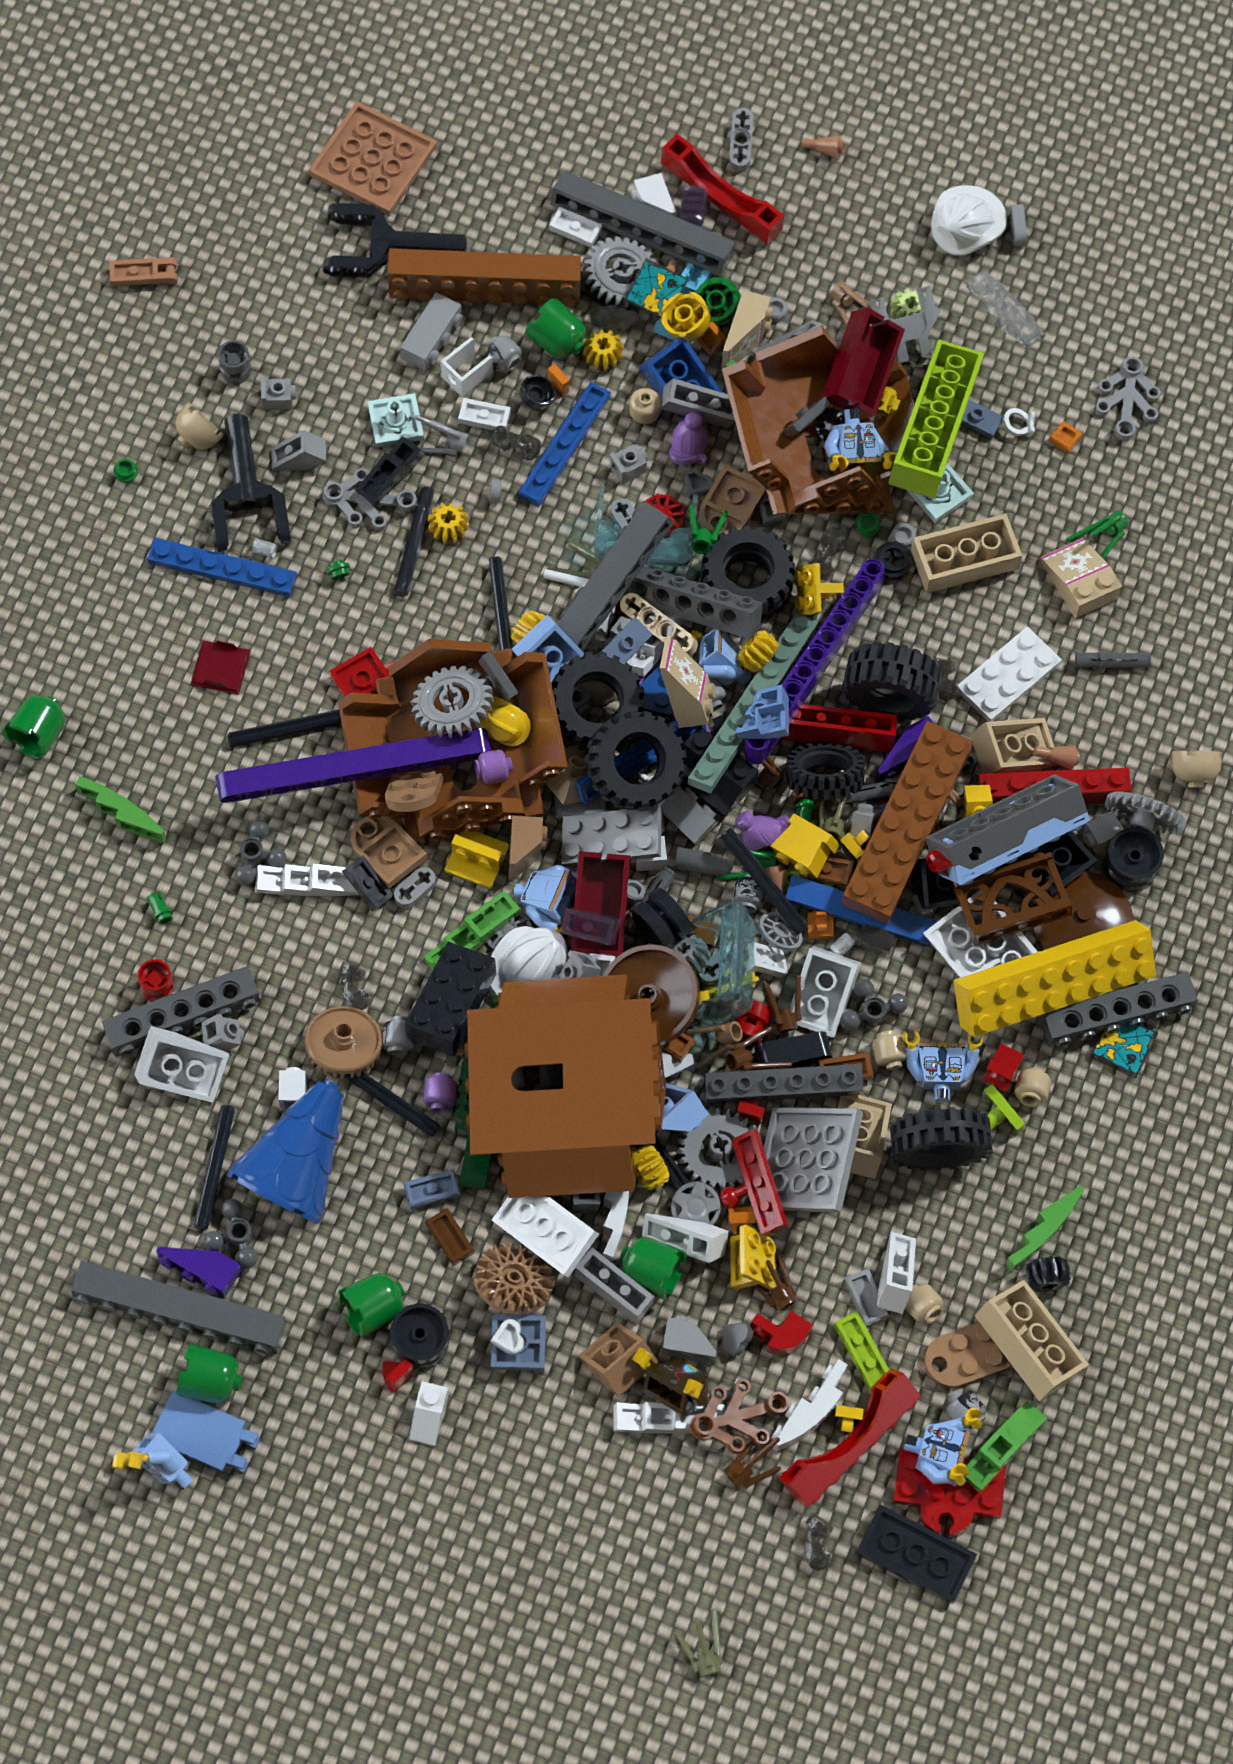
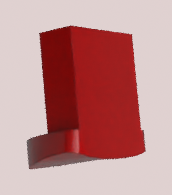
M406 1358L402 1362L384 1361L382 1363L383 1379L390 1393H395L414 1374L413 1365Z

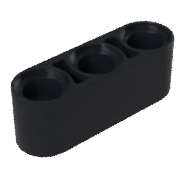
M825 1031L767 1041L754 1047L758 1063H792L791 1067L770 1069L800 1068L819 1064L818 1060L833 1058L827 1032Z

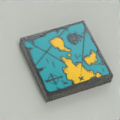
M646 258L624 302L661 320L664 304L675 294L683 293L689 279Z
M1129 1024L1119 1026L1120 1030L1111 1034H1105V1031H1101L1089 1057L1136 1079L1158 1032L1143 1025L1130 1028Z

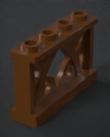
M1051 852L1046 854L1037 853L1031 856L1030 859L1021 862L1016 860L1008 863L1005 867L996 869L992 873L982 874L974 878V881L967 885L954 883V893L974 946L1072 915V904L1069 896H1067ZM1045 870L1049 874V880L1040 887L1038 884L1042 880V874L1040 877L1034 878L1032 873ZM1053 884L1059 897L1055 901L1046 892ZM1006 885L1015 886L1029 892L1022 902L1020 912L1014 913L1005 905L994 904L999 893ZM980 890L982 895L979 897L974 896V899L981 903L984 902V905L977 906L969 903L967 895ZM1037 897L1033 903H1037L1038 906L1029 908L1028 903ZM971 911L982 912V924L975 925ZM992 911H1002L1006 916L997 919L996 916L999 912L992 913Z

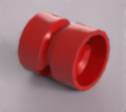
M151 959L140 966L138 981L142 994L147 1000L153 1002L173 993L174 982L169 966L164 961Z
M744 999L741 1002L737 1012L739 1018L734 1020L739 1023L742 1029V1039L738 1042L745 1041L769 1025L773 1011L768 1006L751 999ZM763 1037L748 1046L755 1047L762 1042Z

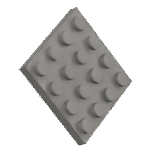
M844 1108L772 1109L764 1151L784 1211L841 1213L863 1116L862 1111Z

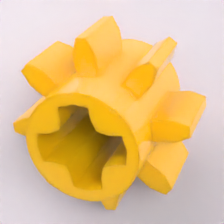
M885 387L877 410L878 414L888 416L890 412L897 411L901 400L896 399L897 392L894 389Z

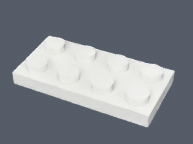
M1027 626L959 683L956 691L988 722H992L1061 664L1062 659Z
M549 1196L507 1197L492 1219L498 1226L566 1277L571 1275L599 1235V1233Z

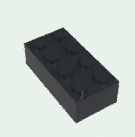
M447 942L405 1023L406 1037L411 1042L455 1057L468 1031L467 1010L480 1008L497 974L495 958Z

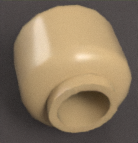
M648 388L635 391L630 398L629 404L631 417L641 424H650L656 421L661 410L660 396L657 392Z
M895 1030L877 1034L876 1039L872 1042L876 1063L879 1066H886L887 1070L902 1067L901 1063L906 1060L907 1056L905 1050L907 1046L902 1035L896 1033Z
M1040 1068L1025 1069L1018 1075L1015 1095L1023 1105L1037 1107L1048 1099L1051 1079Z
M929 1284L913 1285L912 1293L905 1309L918 1323L927 1322L930 1324L942 1315L943 1299Z

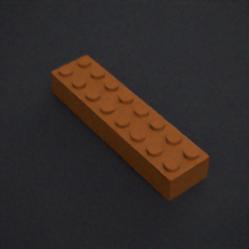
M389 249L388 288L389 298L400 301L406 299L430 301L434 294L438 293L453 301H466L468 303L490 302L493 304L514 303L517 305L538 304L543 306L550 299L553 298L555 300L557 298L565 307L580 305L581 256Z
M926 722L843 894L842 905L886 925L889 924L914 872L917 861L927 845L925 837L932 834L968 759L973 745L972 740L932 722Z

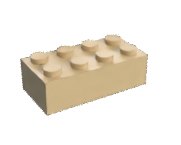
M1007 514L915 537L911 547V553L926 593L1019 569L1022 554Z
M1025 1280L988 1300L974 1315L1039 1401L1073 1381L1089 1366L1088 1362Z

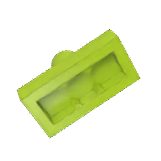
M993 1084L984 1090L986 1095L996 1105L988 1113L991 1131L1005 1119L1010 1122L1019 1134L1027 1128L1023 1120Z

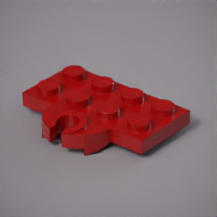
M369 647L329 670V675L344 697L350 693L378 694L375 681L380 678L389 677L388 667L396 661L383 665L373 648Z
M899 1449L893 1503L920 1507V1519L924 1527L939 1534L941 1526L938 1519L947 1516L953 1521V1526L948 1532L949 1537H955L967 1530L972 1522L973 1515L995 1519L1001 1518L1007 1464L985 1489L979 1493L967 1481L961 1486L958 1484L953 1486L948 1483L933 1484L916 1468L919 1454ZM963 1458L962 1463L967 1466L972 1459Z

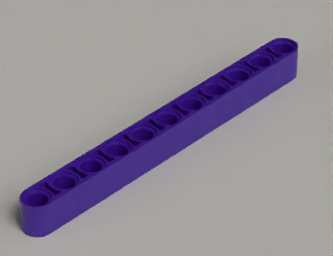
M869 559L863 563L783 682L782 686L789 697V724L880 590L885 570L884 564L881 561ZM781 737L769 739L746 738L744 753L746 760L751 764L763 763Z
M477 728L472 729V732H469V730L462 731V736L458 732H453L452 738L447 733L443 734L442 738L436 735L230 770L217 774L215 780L220 802L231 803L478 760L482 752L492 751L487 729Z

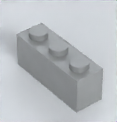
M435 293L400 346L401 359L424 371H427L430 364L434 365L439 357L441 347H445L448 344L454 327L458 328L462 322L461 304Z
M672 379L664 386L660 409L683 416L691 412H698L703 416L704 422L724 428H729L735 423L728 394L677 379Z
M680 786L676 787L673 790L674 793L669 798L655 806H659L661 812L693 843L698 844L718 823L714 819L716 814L706 804L701 807L696 802L698 796L688 787L685 790Z
M593 1248L575 1267V1277L636 1325L654 1304V1296Z

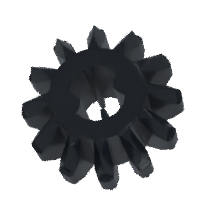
M1049 1256L1029 1262L1026 1265L1025 1276L1026 1282L1032 1290L1045 1293L1062 1289L1070 1284L1071 1272L1066 1259L1060 1256Z

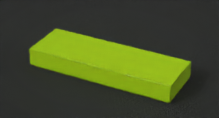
M858 1311L834 1322L833 1325L871 1394L872 1386L889 1368Z

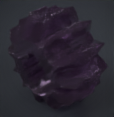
M685 186L682 192L680 219L696 226H702L707 206V192L705 188Z

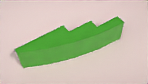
M79 776L75 784L78 794L95 800L99 812L115 817L117 828L163 844L165 843L164 830L147 813L109 788Z
M505 890L466 917L461 926L444 937L443 943L424 956V961L433 971L447 942L476 951L520 911V908Z
M1082 1185L1039 1212L1036 1218L1039 1225L1023 1235L1021 1243L1024 1247L1007 1259L1005 1265L1011 1273L1031 1259L1054 1237L1069 1218L1085 1190Z

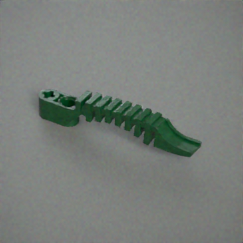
M494 995L492 1008L498 1005V996ZM464 1051V1062L462 1061L457 1090L458 1097L454 1128L455 1136L467 1139L459 1187L485 1191L492 1154L470 1155V1131H467L466 1116L470 1115L469 1095L466 1094L465 1081L469 1079V1064Z

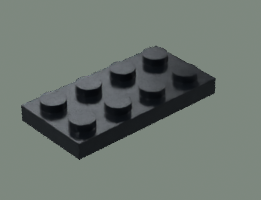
M881 1504L855 1553L951 1604H954L977 1557V1553Z

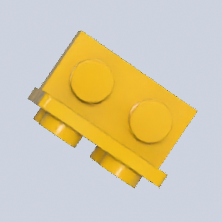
M819 563L796 567L794 584L797 586L795 608L798 614L802 616L821 613V601L835 599V594L844 593L843 583H820Z
M477 831L462 832L460 836L455 834L451 843L452 853L445 867V872L491 889L510 845Z
M747 1225L740 1226V1235L730 1237L731 1287L738 1290L759 1284L769 1290L775 1288V1282L769 1272L766 1261L770 1260L775 1269L774 1254L776 1247L774 1240L768 1236L761 1235V1232Z

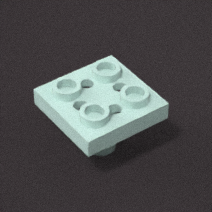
M415 393L367 401L376 448L395 445L402 435L411 442L424 440L422 424L414 418L415 415H419Z
M949 464L946 466L936 498L907 490L934 523L965 504L974 495Z

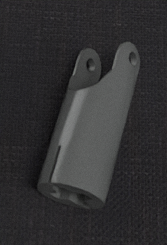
M678 847L674 869L705 875H728L733 867V863L729 859L720 858L713 853Z

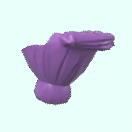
M689 413L686 415L685 420L681 421L673 431L672 447L669 450V455L675 464L684 466L699 461L703 463L707 461L704 451L708 445L709 432L700 413Z
M743 811L736 818L735 825L742 831L741 838L747 848L755 851L763 846H771L790 826L788 822L790 818L787 815L778 818L754 816L750 811Z

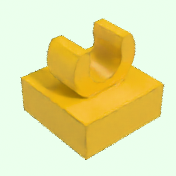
M862 830L856 837L849 832L840 841L858 859L865 851L862 844L870 836L865 830Z
M836 1405L834 1417L842 1418L841 1431L852 1432L854 1419L862 1420L864 1409Z

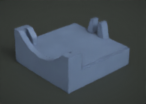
M492 1314V1338L504 1321L513 1319L521 1327L520 1336L524 1340V1348L520 1354L510 1355L492 1344L491 1370L534 1371V1374H544L546 1316Z

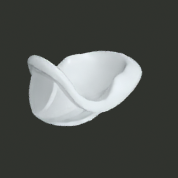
M968 185L952 187L944 191L936 202L931 220L932 235L939 247L945 252L956 256L968 255L995 241L1002 235L1007 224V214L1002 202L986 189Z
M527 926L518 927L508 932L498 943L491 957L495 958L497 974L489 989L493 995L498 996V993L502 992L504 982L561 979L558 975L570 958L563 936L549 928Z

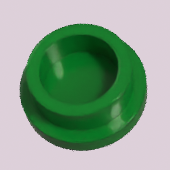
M121 459L114 466V476L120 482H131L138 475V467L130 459Z
M863 513L856 520V529L862 536H874L880 529V520L873 513Z
M338 560L330 563V568L326 570L331 580H338L350 574V564L344 563L343 560Z

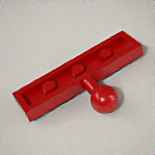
M751 1129L732 1139L745 1184L737 1188L726 1187L722 1189L719 1199L724 1207L732 1208L739 1203L741 1197L749 1194L761 1235L768 1236L787 1227L788 1223L758 1130Z

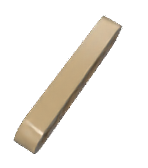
M629 593L622 598L620 602L621 610L631 619L636 617L656 638L665 643V639L671 637L689 656L696 652L698 647L697 640L640 596ZM631 602L641 609L639 613L629 607ZM655 613V620L651 624H645L646 615ZM666 626H672V634L668 637H663V629ZM680 637L685 642H688L689 645L686 648L676 640Z

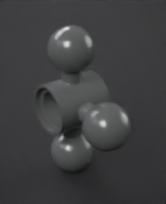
M256 820L250 824L249 833L251 837L243 840L240 845L244 866L236 870L235 879L243 886H248L254 882L255 871L252 868L261 865L264 860L267 861L270 867L277 868L283 867L287 861L286 853L281 849L275 848L269 852L263 851L261 840L265 839L269 834V826L263 820ZM249 850L258 851V853L254 856H248L246 854Z
M867 979L859 980L854 986V993L859 999L865 1001L863 1010L859 1013L852 1010L845 1011L841 1015L840 1024L847 1031L857 1029L861 1021L869 1027H878L883 1023L886 1012L903 1013L908 1007V1000L904 995L896 993L891 995L888 1002L885 1003L879 997H872L874 985L871 981ZM875 1008L880 1012V1015L873 1016L867 1010Z
M229 1199L222 1206L223 1215L231 1220L227 1226V1233L221 1234L218 1231L207 1233L204 1237V1246L209 1251H220L225 1243L230 1242L233 1247L240 1249L237 1253V1263L242 1268H252L257 1263L258 1256L254 1249L249 1248L253 1238L251 1227L246 1220L240 1218L243 1213L241 1202L236 1199ZM238 1229L247 1231L246 1235L242 1238H235L233 1233Z

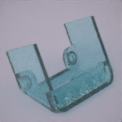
M600 485L594 536V552L601 559H603L605 551L615 544L620 532V527L617 523L603 520L605 485ZM693 494L692 505L694 506L696 517L698 495ZM691 522L690 529L677 528L672 531L669 539H662L645 564L675 567L687 565L691 561L693 551Z
M729 900L692 920V925L721 933L718 996L699 1004L695 1015L696 1018L719 1025L744 1015L753 1005L752 986L756 926L744 904L734 900Z

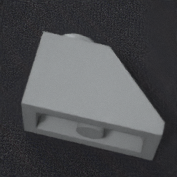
M305 430L295 434L271 448L272 470H310L325 462L326 440Z
M675 1315L673 1318L668 1317L662 1355L715 1363L716 1350L694 1321H689L688 1317Z

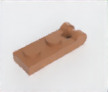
M172 257L109 261L111 286L161 283L175 285L178 283V275L175 273L177 260ZM158 269H164L165 272H158Z

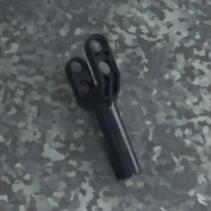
M332 203L328 206L327 217L337 224L372 226L370 257L333 255L323 261V272L329 276L370 278L383 268L389 258V249L467 250L466 234L395 231L387 223L385 216L374 205Z
M244 414L227 416L224 424L233 484L223 490L211 503L217 552L227 551L229 545L225 510H229V512L268 507L273 504L278 540L281 544L291 543L285 495L271 485L257 481L248 417Z

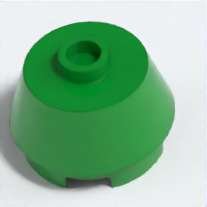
M715 277L703 282L696 291V294L703 298L709 308L710 322L713 321L716 325H721L734 318L741 296L733 282L726 278Z

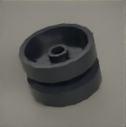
M1139 827L1126 828L1118 832L1110 841L1103 862L1105 875L1121 890L1128 892L1141 891L1149 887L1158 875L1164 858L1163 846L1157 836L1146 829Z
M657 887L648 894V903L639 901L629 910L635 925L652 945H661L671 949L675 945L674 937L683 939L693 930L690 920L679 904L660 887Z
M416 1303L406 1306L396 1314L391 1323L390 1337L394 1354L400 1362L406 1358L413 1365V1369L424 1370L434 1367L444 1359L449 1350L450 1335L447 1320L439 1309L429 1304ZM421 1334L422 1338H417L416 1335Z

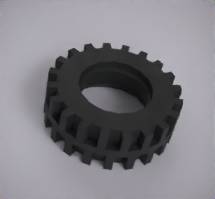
M938 1107L931 1111L924 1109L919 1110V1113L916 1114L908 1113L905 1118L898 1117L896 1122L891 1123L890 1135L893 1162L898 1163L900 1167L907 1166V1169L920 1168L922 1171L927 1169L938 1171L941 1168L956 1169L957 1166H970L972 1162L980 1163L982 1159H988L990 1157L989 1154L993 1153L990 1117L986 1113L981 1114L980 1110L970 1111V1108L965 1107L963 1109H956V1107L940 1109Z

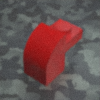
M1000 1043L987 1067L983 1081L1007 1091L1024 1058V1054Z
M792 1310L780 1327L759 1313H756L750 1324L753 1334L762 1341L766 1339L770 1341L766 1351L778 1356H785L796 1352L804 1344L813 1328V1324Z

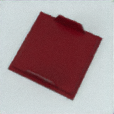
M203 640L190 685L239 695L251 650L236 647L233 643L218 640L214 643Z

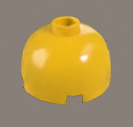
M694 292L684 295L682 293L675 294L668 299L662 308L661 322L668 334L675 339L683 338L687 342L693 341L701 337L708 329L710 322L709 308L703 298Z

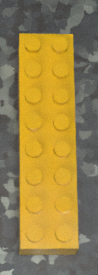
M1134 920L953 980L960 1027L973 1037L1155 977L1156 970L1151 930Z

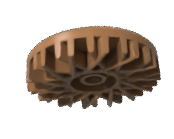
M347 1006L329 1008L317 1014L307 1026L305 1032V1053H308V1060L311 1061V1065L317 1064L318 1071L324 1070V1075H327L329 1071L333 1072L334 1078L339 1074L340 1078L344 1079V1074L349 1073L351 1078L354 1077V1073L359 1077L361 1070L365 1069L368 1072L369 1067L373 1068L374 1061H378L379 1056H381V1029L372 1016L360 1009Z
M512 1242L509 1243L508 1247L505 1243H502L500 1249H497L496 1245L492 1249L488 1248L486 1255L482 1253L481 1258H479L474 1272V1285L480 1297L492 1308L512 1315L530 1314L542 1308L547 1303L554 1285V1276H551L552 1267H549V1263L543 1264L541 1257L535 1253L534 1255L529 1254V1248L525 1247L523 1249L522 1244H519L517 1249L511 1248Z

